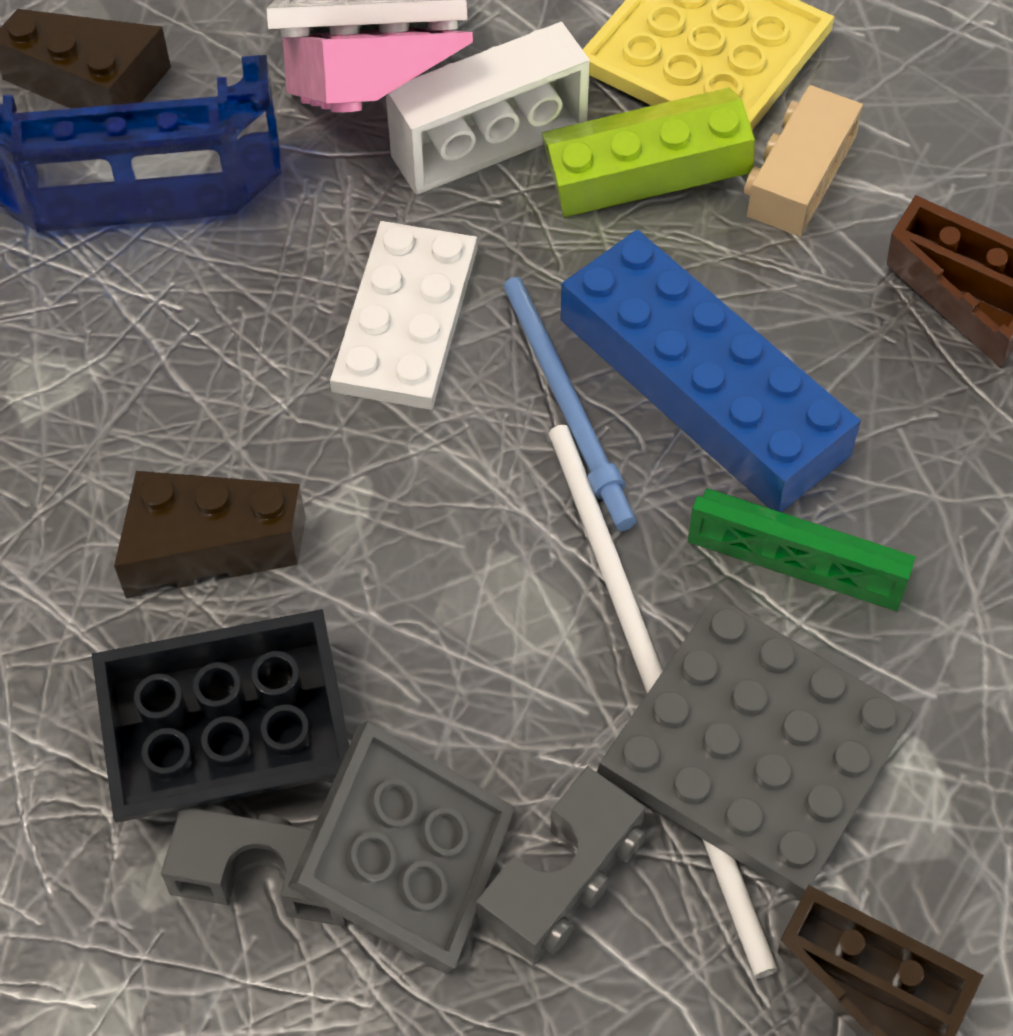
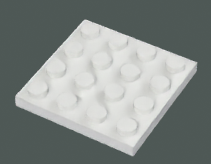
M274 0L267 7L268 29L280 28L281 37L309 36L310 31L314 30L313 27L330 26L331 35L360 33L361 25L379 24V32L382 33L409 31L411 22H428V30H453L458 28L457 20H467L466 0Z

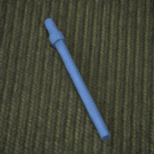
M520 277L510 278L504 283V290L590 471L588 480L597 499L604 501L617 530H628L636 524L637 520L623 493L625 482L618 467L613 463H609L523 280Z

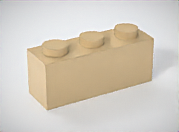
M810 84L799 102L792 100L783 119V131L780 135L773 133L767 143L763 156L764 164L761 168L754 166L747 178L744 187V194L750 196L747 217L801 237L857 136L863 104Z

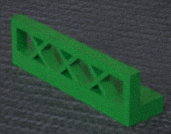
M706 488L703 497L697 495L692 508L687 541L688 543L898 612L916 558L914 555Z

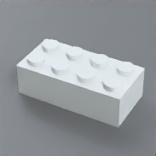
M561 21L413 78L386 95L391 157L417 196L542 146L544 143L541 132L587 121L590 59Z

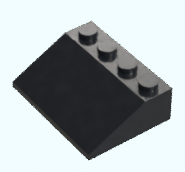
M323 609L92 653L111 806L115 823L335 779L348 750L349 742Z

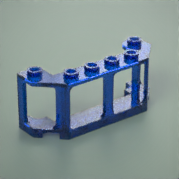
M267 55L241 57L242 79L238 83L228 86L227 77H217L218 96L17 113L13 95H3V104H0V206L36 232L237 214L282 173L279 131ZM266 112L269 131L249 133L237 139L245 128ZM214 150L220 156L223 171L218 173L137 179L132 159L144 155ZM101 159L109 162L115 180L113 182L38 188L36 165Z

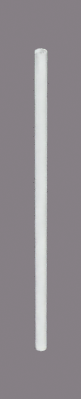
M558 425L550 430V439L642 682L648 693L663 670L588 480L570 429L567 425ZM702 839L754 977L759 979L774 974L778 968L736 859Z

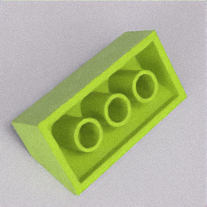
M730 87L541 132L563 218L749 174L754 167L755 139L742 98Z

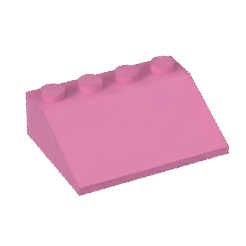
M409 28V31L395 33L364 30L360 31V33L349 35H331L330 32L310 33L309 36L283 37L286 93L301 97L302 104L321 106V109H331V112L362 111V101L379 100L473 43L472 32Z

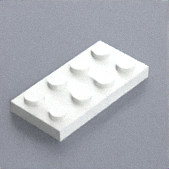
M380 221L330 379L331 391L333 393L433 410L478 249L476 236Z

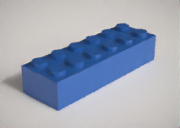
M638 229L562 282L560 321L768 508L779 512L784 511L852 456L861 420Z

